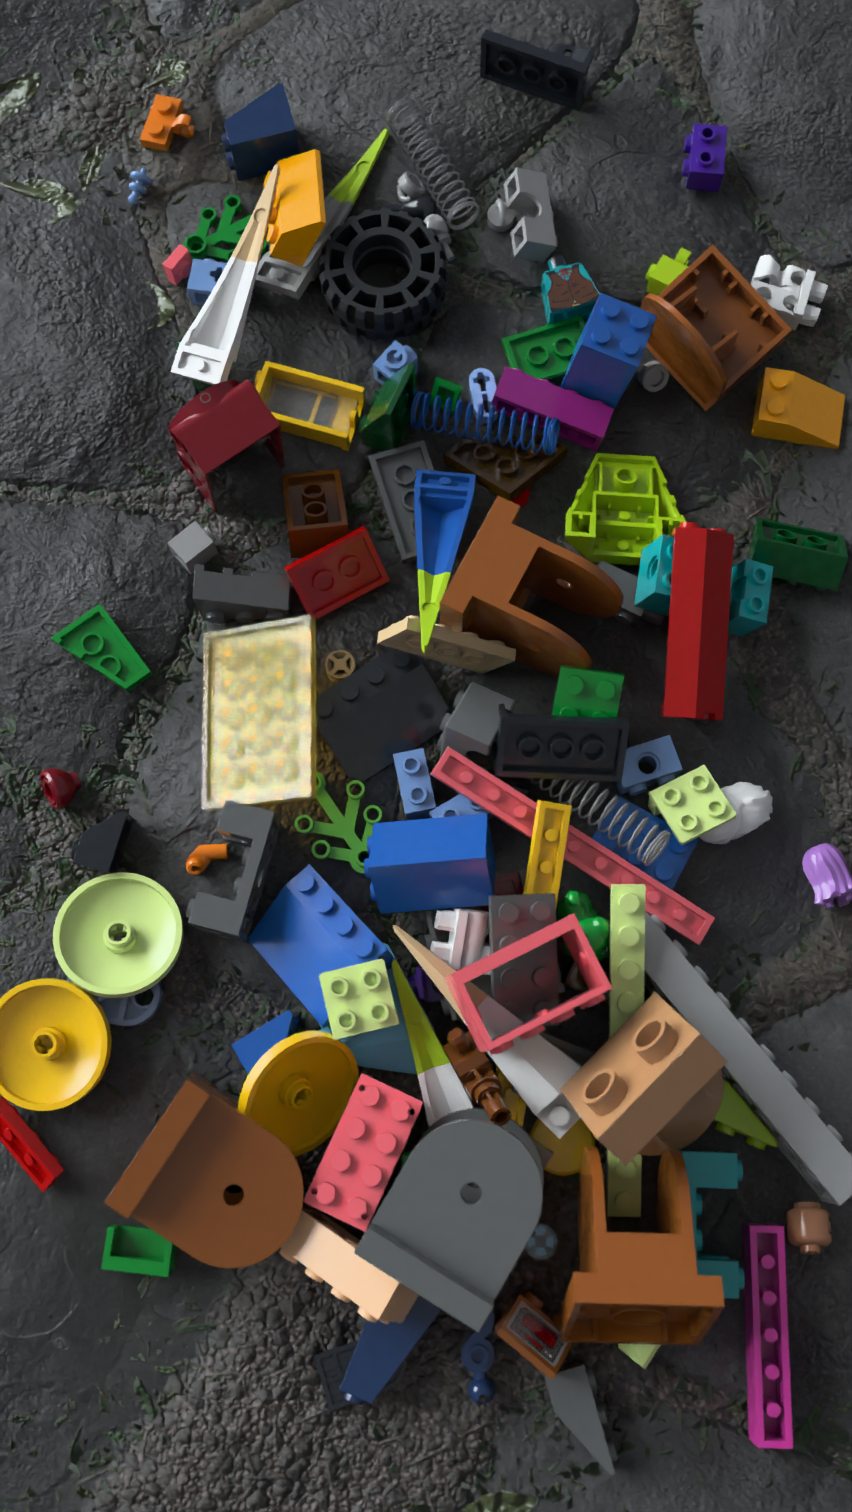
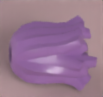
M829 843L814 846L806 851L802 860L803 871L815 892L814 904L824 906L826 909L833 908L834 898H836L840 907L849 904L852 900V875L842 852Z

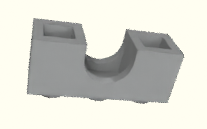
M516 167L504 183L507 209L519 211L524 215L511 232L513 254L515 258L544 262L557 247V236L555 235L553 224L554 214L551 210L550 188L547 184L546 173Z

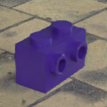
M694 123L691 135H686L684 143V153H688V159H684L682 167V177H686L685 189L719 192L724 175L727 126Z

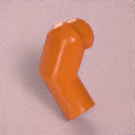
M204 844L196 847L186 860L187 872L196 876L203 872L212 860L228 859V844Z

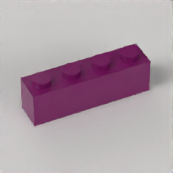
M507 366L504 368L491 402V406H495V412L501 414V410L505 407L506 416L510 418L516 409V420L522 422L524 413L527 411V424L533 426L535 416L538 414L539 423L537 428L543 431L548 416H550V421L553 417H558L560 420L559 437L594 451L598 450L614 411V408L607 406L602 401H593L579 395L574 390H565L553 385L548 380L537 379L527 375L520 369H512Z

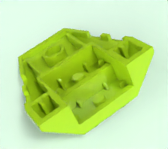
M597 453L585 475L581 488L576 493L571 508L569 507L566 513L565 540L591 562L601 563L603 560L610 564L640 566L642 550L662 534L672 537V530L675 527H680V523L686 522L683 515L679 514L676 508L677 501L674 495H670L666 487L667 481L654 456Z

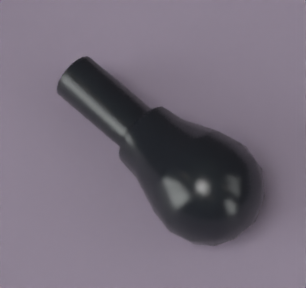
M420 196L413 200L405 201L403 204L382 205V208H390L391 211L399 212L401 210L408 212L411 217H418L422 221L427 216L436 214L435 202L427 196Z

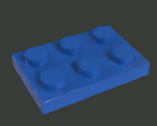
M619 797L613 810L602 820L600 829L604 830L610 826L619 809L625 803H629L625 814L612 827L610 837L620 833L630 815L635 810H638V816L623 833L620 844L630 840L641 821L648 817V823L633 840L630 851L632 852L640 847L649 831L657 824H659V828L651 840L643 847L640 859L643 858L653 840L663 831L670 832V839L666 847L652 864L645 866V864L638 861V852L628 854V845L619 847L618 838L609 840L608 831L600 833L597 828L592 839L672 890L699 839L696 838L681 845L666 821Z

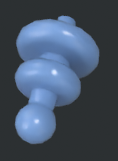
M142 168L141 172L132 171L130 173V178L134 181L129 184L130 190L133 191L128 198L131 205L138 204V196L146 193L144 186L149 187L152 185V180L146 175L147 169Z

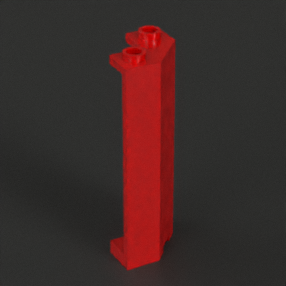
M682 522L680 527H675L672 530L674 543L665 691L660 717L721 721L723 720L734 534L726 533L725 529L699 528V523Z

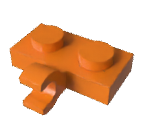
M156 94L139 139L142 147L168 152L174 134L192 138L195 126L190 125L192 121L191 116L182 114L184 108L182 99Z

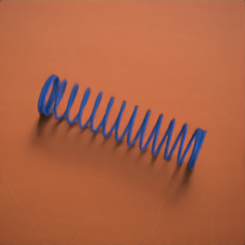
M419 391L413 399L410 410V424L413 429L423 426L425 431H429L433 427L436 433H440L444 429L448 436L455 431L456 436L459 438L466 432L469 440L477 435L478 440L482 442L488 437L490 444L495 443L499 438L501 446H505L510 440L512 448H516L521 442L522 449L525 451L532 444L535 453L540 451L543 446L544 453L550 456L554 453L560 430V420L558 417H553L551 421L550 416L546 418L543 440L536 450L535 434L539 423L538 414H536L531 440L525 448L523 435L528 420L527 411L523 416L520 438L514 446L512 433L517 418L516 409L511 416L509 436L505 443H502L501 432L506 417L505 407L501 410L498 434L494 441H491L490 430L495 415L494 405L491 406L489 411L487 432L484 438L480 439L479 428L484 414L483 403L480 404L478 409L475 433L470 437L468 426L473 413L472 401L469 402L467 407L465 429L459 435L457 425L462 412L463 404L461 399L458 400L456 405L454 427L450 433L447 432L446 424L451 411V397H448L446 400L443 426L439 431L436 430L435 422L441 405L440 395H437L435 398L432 424L429 428L425 427L424 421L429 410L430 394L426 393L425 395L423 391ZM421 397L420 413L415 424L417 404Z

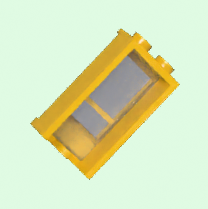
M265 361L262 371L258 370L254 385L261 399L280 424L281 431L341 447L342 450L349 451L366 403L365 387Z

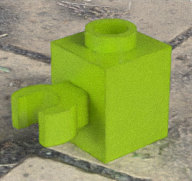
M681 247L675 260L662 255L657 265L652 263L645 277L648 280L646 292L658 295L688 268V258L692 252Z

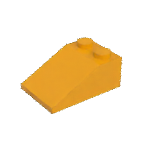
M765 367L758 384L751 436L838 449L845 395L795 371Z

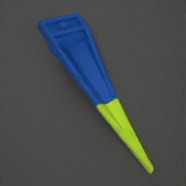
M417 469L414 485V518L423 653L428 649L439 615L440 601L446 592L471 514L476 474Z

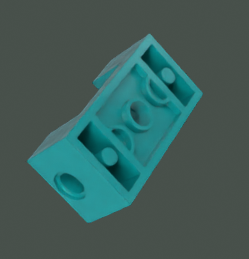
M662 534L642 550L634 601L635 607L669 616L674 537ZM746 558L732 567L728 633L744 636L767 623L773 566Z
M679 1150L683 1156L688 1176L697 1275L722 1276L724 1298L739 1299V1289H744V1270L742 1267H739V1262L729 1259L727 1255L697 1254V1251L702 1250V1232L697 1229V1215L702 1214L701 1194H696V1187L738 1189V1181H742L743 1178L742 1161L737 1160V1153Z

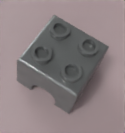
M474 682L470 683L465 692L460 690L453 704L455 710L452 714L447 712L440 725V730L443 731L437 743V747L441 749L440 758L446 748L450 747L488 772L497 750L500 720L498 706L499 704H504L506 709L513 712L515 701Z

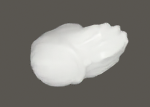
M737 782L731 786L721 788V791L736 812V818L700 836V838L712 844H727L731 840L738 839L757 829L764 822L769 821V815L773 811V797L770 795L769 790L764 791L761 785L757 786L749 782Z

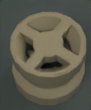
M345 650L333 651L326 659L327 675L334 684L357 671L354 657Z

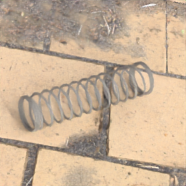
M405 99L397 102L389 110L386 123L392 128V133L397 137V141L401 144L404 152H406L408 159L411 160L416 173L421 177L423 184L426 185V190L431 193V198L436 202L437 208L441 210V215L446 218L449 228L460 230L469 226L479 215V205L475 202L474 197H469L470 190L465 188L463 180H459L460 174L454 172V164L450 163V157L445 155V149L440 147L439 139H436L434 131L430 130V124L425 122V116L420 114V108L415 100ZM405 104H414L402 109L394 118L393 123H390V117L396 109ZM415 108L411 116L407 117L402 123L394 125L396 119L403 111ZM418 116L423 118V122L416 123L404 135H399L400 129L413 124ZM423 124L428 126V130L418 133L412 138L410 143H404L405 137L418 132ZM420 125L415 131L409 133L414 127ZM428 132L432 133L433 137L422 142L415 151H409L410 145L423 140ZM425 133L420 139L414 141L418 136ZM433 140L437 141V147L426 151L420 159H414L415 153L428 148ZM429 142L425 147L419 149L422 145ZM438 149L443 151L442 155L433 158L425 167H419L421 161L433 156ZM443 157L448 159L446 164L437 167L430 176H424L426 169L438 164ZM448 165L452 166V172L443 175L435 184H428L431 177L442 173ZM453 174L458 176L456 181L447 184L441 192H434L437 185L447 181ZM458 182L463 184L462 189L453 192L446 200L439 201L441 194L451 190ZM462 191L468 192L466 198L456 202L450 209H444L445 204L458 197ZM471 206L463 214L454 217L455 214L459 212L461 209ZM476 206V211L470 219L460 225H451L452 219L463 217ZM444 211H449L447 216L444 214Z
M526 778L530 779L533 784L540 783L541 790H549L550 797L555 798L559 796L560 804L569 803L568 805H571L572 800L581 793L589 781L585 780L584 782V780H580L570 799L562 802V794L575 780H571L567 785L569 780L566 779L561 791L556 795H552V788L561 779H553L549 787L543 788L542 782L544 779L541 778L538 781H533V778ZM595 782L583 797L580 805L575 809L571 808V811L578 810L579 818L588 817V823L591 826L598 824V831L600 833L608 831L609 840L618 838L619 847L628 845V854L638 852V861L645 864V866L652 864L669 842L670 832H661L647 848L643 858L640 859L643 847L657 832L659 824L649 831L641 846L631 852L630 848L633 840L644 829L649 818L646 817L641 821L630 840L620 844L623 833L634 822L639 811L635 810L630 815L620 833L610 837L612 827L625 814L629 803H625L619 809L610 826L601 830L602 820L613 810L619 800V796H615L608 803L599 820L591 823L592 813L600 807L609 794V789H605L594 802L590 812L581 816L582 807L592 798L599 787V782Z

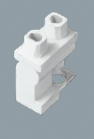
M770 255L760 257L750 284L792 330H796L798 324L814 327L821 308L808 305L807 301L821 304L828 286L814 280L815 271L807 270L806 272L793 265H788L784 271H780V265ZM770 277L769 284L759 281L761 279Z
M464 908L436 912L435 928L450 931L448 943L432 941L430 948L432 953L454 970H460L490 955V944L485 943V937L490 935L489 912ZM489 971V972H487V973H485V974H486V975H491V971Z

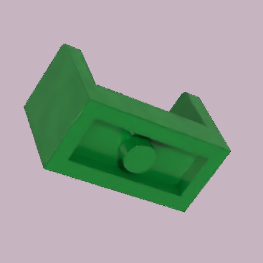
M115 1224L107 1229L101 1269L169 1277L174 1274L178 1247L150 1228Z

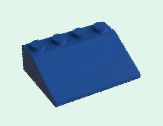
M310 864L284 886L248 937L250 943L323 1028L329 1025L330 1022L319 979L321 973L377 959L385 961L386 970L388 971L392 968L393 959L395 960L383 943Z

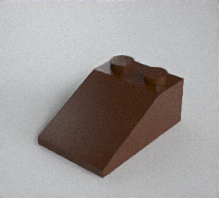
M339 469L282 475L291 559L303 558L349 534Z

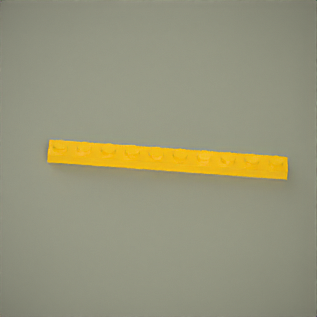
M538 800L523 894L555 893L557 906L572 806ZM497 1066L496 1076L502 1085V1099L512 1114L511 1119L523 1127L526 1103L519 1094L512 1092V1084Z

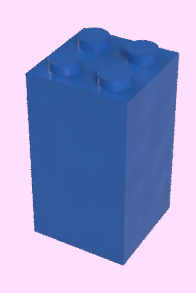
M600 293L576 344L560 388L574 390L583 397L593 401H602L607 406L615 409L639 367L657 315Z
M487 813L373 823L372 837L367 838L369 858L364 860V872L366 878H371L372 901H377L380 914L489 905L488 896L495 895L496 859Z

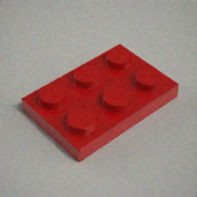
M364 526L284 567L311 622L390 581L369 533Z

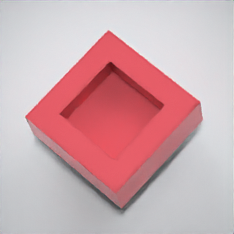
M181 244L177 246L163 263L168 281L176 286L183 278L188 277L192 267L189 249Z

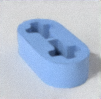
M485 368L475 369L469 376V393L473 402V413L476 419L480 404L487 400L488 407L490 408L497 389L493 373ZM478 379H483V382L486 383L485 391H481L480 385L477 383ZM485 410L481 423L487 424L489 413H485ZM495 412L493 422L498 418L499 413Z

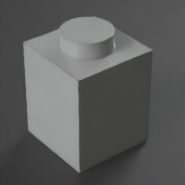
M196 521L167 542L173 555L190 574L194 573L195 564L204 565L218 554L214 544L217 541L216 537L207 526L202 529Z

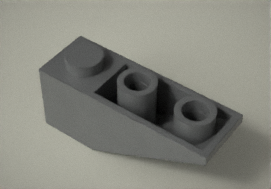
M579 1359L562 1364L553 1380L543 1373L555 1414L610 1475L615 1474L612 1462L618 1461L612 1438L606 1440L602 1426L608 1423L602 1403L595 1404L592 1390L597 1389V1384L592 1368H585L583 1361Z

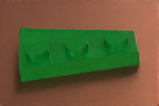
M98 604L51 637L53 642L127 692H130L153 675L101 604Z

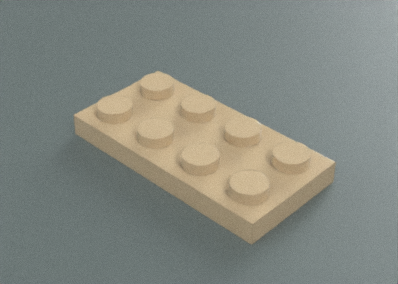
M407 616L405 619L393 623L391 626L378 632L377 644L482 674L514 662L516 657V649L505 646V643L502 641L483 640L478 638L479 636L476 633L453 631L451 626L445 624H435L428 649L423 653L419 616Z

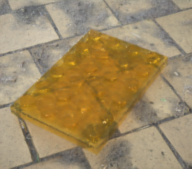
M309 614L204 633L201 809L216 811L219 807L223 808L225 799L257 806L317 798L315 617Z

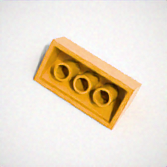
M316 149L279 160L276 163L280 166L281 172L268 223L267 242H269L270 256L299 267L303 266L326 224L320 151ZM270 170L268 171V173H267V175H266V177H265L264 187H265V185H266V183H267V181H268V178H269V176H270V174H271V172H272V171H270Z

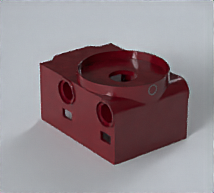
M228 380L207 388L186 403L169 425L168 431L176 444L177 455L181 460L182 467L215 513L218 510L208 474L257 441L262 440L282 469L285 468L281 426L249 380H245L242 383L237 380Z

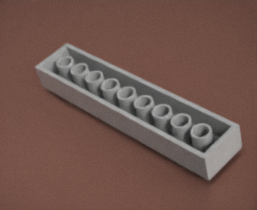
M646 911L644 986L651 995L654 992L657 993L727 1060L726 1064L721 1068L723 1080L729 1082L778 1142L777 1147L821 1201L840 1206L852 1196V1152L849 1154L841 1144L843 1141L842 1136L832 1125L826 1126L818 1117L820 1110L809 1098L803 1099L795 1088L798 1085L793 1077L785 1070L781 1072L773 1063L775 1057L765 1045L761 1044L759 1046L750 1036L753 1034L750 1026L742 1018H735L729 1010L731 1004L719 991L714 993L707 984L709 978L700 967H693L685 958L688 954L684 947L676 940L672 942L664 933L666 927L656 915L650 916Z

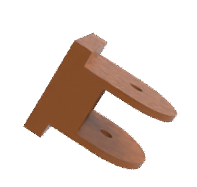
M497 496L440 601V624L449 625L453 631L460 633H476L479 636L478 638L483 640L502 641L505 643V646L516 649L515 660L549 675L559 677L561 665L590 669L592 665L591 658L577 641L561 629L522 610L532 592L580 614L603 618L612 617L619 613L624 603L623 592L607 573L587 559L518 527L521 506Z
M193 1071L104 1203L127 1219L129 1216H132L205 1264L219 1268H241L265 1260L279 1250L288 1240L300 1218L304 1188L297 1156L294 1157L287 1145L272 1132L238 1110V1102L215 1088L214 1084ZM235 1184L240 1186L242 1190L234 1193L230 1192L226 1187Z
M585 1146L583 1148L579 1165L577 1195L579 1272H573L559 1312L560 1342L698 1346L725 1307L722 1276L697 1275L688 1176L683 1156L678 1149H665L660 1159L656 1190L657 1233L606 1232L604 1183L600 1155L597 1147Z

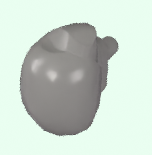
M438 214L427 216L424 220L427 229L431 228L439 237V243L444 247L446 257L449 261L453 260L455 256L449 247L451 238L446 221Z

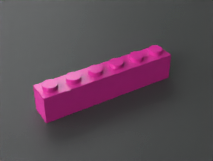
M741 1222L749 1439L757 1448L793 1449L784 1226L776 1223Z

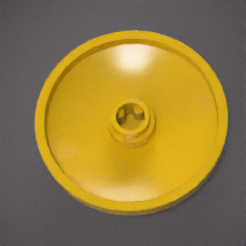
M56 978L24 982L5 993L0 998V1094L19 1107L35 1111H50L71 1105L90 1093L102 1078L111 1053V1030L106 1014L98 1001L90 993L74 983Z
M305 1031L291 1035L269 1049L252 1068L240 1093L238 1110L280 1138L290 1149L294 1157L307 1153L327 1140L335 1132L359 1080L358 1065L354 1054L341 1040H333V1035L327 1032Z

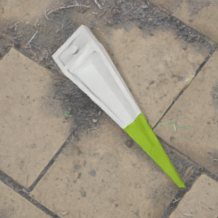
M393 959L391 965L430 1127L438 1119L451 1112L475 1107L398 962ZM470 1183L472 1186H478L475 1183Z

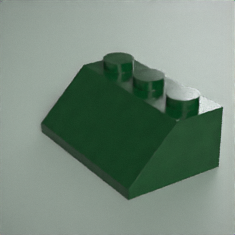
M756 517L748 559L773 566L772 577L780 578L788 584L804 583L811 585L814 589L827 591L828 589L838 590L848 560L844 535Z

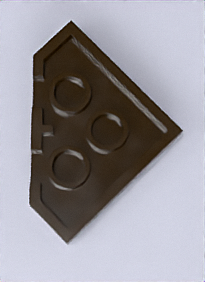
M535 436L536 450L539 448L543 436ZM502 437V443H505L508 437ZM512 437L513 445L515 446L518 441H516V437ZM499 438L493 444L475 443V439H463L444 453L445 464L460 473L476 474L475 482L509 501L515 499L567 458V448L557 443L554 453L550 456L544 453L543 446L540 451L535 453L532 444L525 451L522 449L521 442L516 448H512L510 440L505 446H501ZM523 441L525 448L528 446L530 441Z

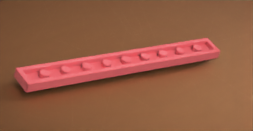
M447 747L430 775L532 839L537 803L452 748ZM569 824L564 861L610 890L611 884H644L646 886L645 912L647 911L650 916L656 915L664 925L695 945H700L715 917Z

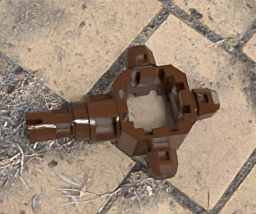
M461 1028L451 1030L447 1036L448 1043L442 1047L468 1096L475 1104L485 1109L492 1123L500 1126L505 1125L511 1119L512 1114L502 1099V1085L484 1052L479 1051L470 1031L465 1033Z

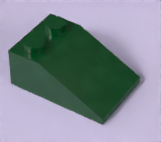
M409 362L384 382L380 392L375 391L370 404L372 408L368 416L364 415L359 424L358 430L361 432L362 444L381 452L399 446L409 426L411 405L416 395L415 364Z

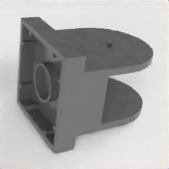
M484 1108L461 1109L441 1117L425 1131L418 1141L354 1254L479 1333L494 1306L495 1298L530 1239L541 1214L544 1180L543 1166L538 1149L532 1138L513 1119H510L508 1123L502 1126L492 1123ZM470 1183H475L478 1186H472Z

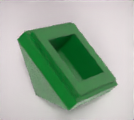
M436 377L430 405L433 406L436 396L440 395V409L444 410L447 398L451 397L450 413L455 414L456 405L461 398L463 387Z

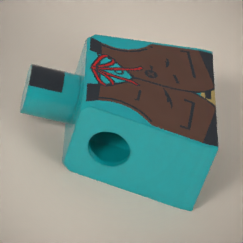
M563 256L552 257L548 261L550 270L543 273L541 285L547 325L581 314L583 318L589 317L600 293L583 264L574 263L566 266Z

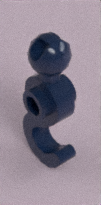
M493 1308L479 1333L474 1330L465 1340L461 1350L463 1364L468 1370L473 1372L474 1377L468 1386L469 1397L478 1405L488 1404L495 1395L494 1383L487 1378V1370L492 1367L495 1361V1350L491 1341L486 1338L494 1327L495 1315ZM485 1395L487 1399L485 1402H480L478 1397Z

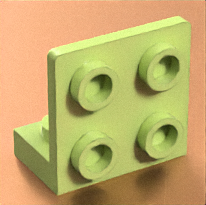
M705 764L649 792L648 807L652 814L655 816L662 814L681 845L736 818V812Z
M383 959L352 965L319 975L333 1040L399 1024L397 1007L395 1008Z

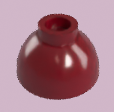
M49 768L41 772L40 782L48 802L57 810L65 808L73 800L76 790L81 788L78 775L74 771L68 773L57 768Z

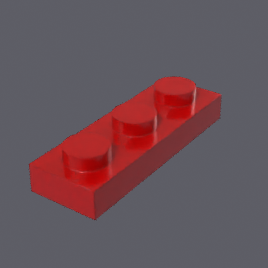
M3 1096L0 1097V1141L44 1193L55 1184L65 1170L60 1165L58 1158L51 1154L42 1144L37 1133L30 1129L19 1116L17 1109L9 1104Z

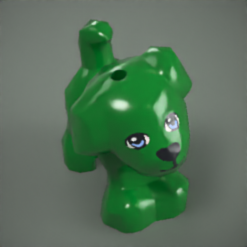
M569 890L565 897L557 902L556 921L574 913L599 963L604 964L610 958V921L597 916L586 893ZM564 941L563 949L565 955L573 958Z

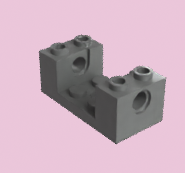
M225 799L223 808L219 807L215 815L214 825L217 826L216 830L220 834H224L223 838L226 842L246 847L242 857V865L245 866L242 878L237 877L233 888V896H236V899L232 901L197 892L196 898H191L188 904L186 917H189L188 923L199 931L247 943L282 824L273 811Z

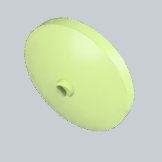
M128 872L101 875L81 885L63 903L56 917L53 929L54 952L66 976L84 991L106 998L133 996L159 983L175 965L183 944L182 918L173 897L156 881L143 875ZM125 936V938H122L121 941H116L117 938Z

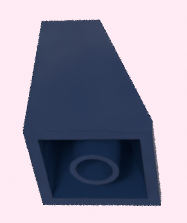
M283 83L275 85L224 121L226 134L221 135L229 170H235L238 181L266 175L269 170L272 171L277 161L300 154L296 128Z

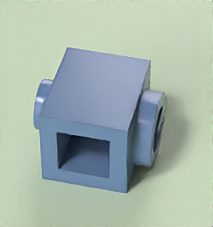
M395 340L373 363L374 379L383 385L387 379L409 362L415 364L416 374L418 372V361L414 350L407 345H401Z

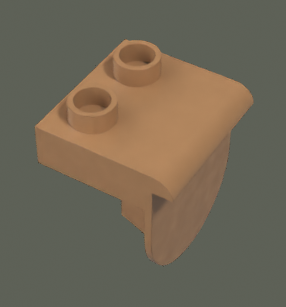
M654 992L560 1090L597 1140L626 1166L637 1154L658 1156L662 1155L665 1149L680 1150L694 1142L705 1132L714 1120L723 1096V1074L721 1068L726 1064L727 1060L695 1028Z

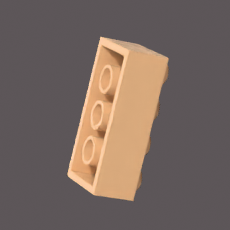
M302 1206L298 1223L291 1236L281 1247L279 1254L292 1263L301 1262L307 1267L305 1273L317 1282L322 1283L325 1280L332 1285V1294L346 1303L352 1300L360 1306L358 1313L373 1323L379 1320L387 1325L389 1322L403 1323L419 1294L354 1254L361 1241L322 1212Z

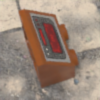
M518 1290L494 1322L496 1334L553 1380L573 1342H560L559 1315L557 1313L553 1317L549 1316L542 1310L544 1303L530 1291L524 1295Z

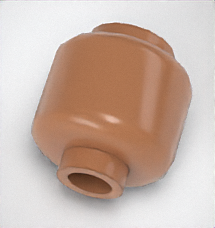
M797 1202L794 1203V1208L787 1211L788 1242L795 1247H800L801 1254H821V1248L831 1244L830 1214L821 1208L820 1203Z

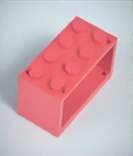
M574 913L444 978L479 1051H489L491 1055H497L513 1047L512 1039L518 1036L523 1040L541 1033L545 1030L543 1023L550 1021L552 1025L574 1016L573 1008L577 1006L580 1009L589 1008L605 1000L606 998L603 993L612 989ZM562 935L589 990L549 1010H541L534 1014V1018L491 1039L481 1020V1013L477 1006H474L464 984Z
M361 1073L303 1202L366 1232L424 1102ZM411 1109H414V1115L410 1114Z

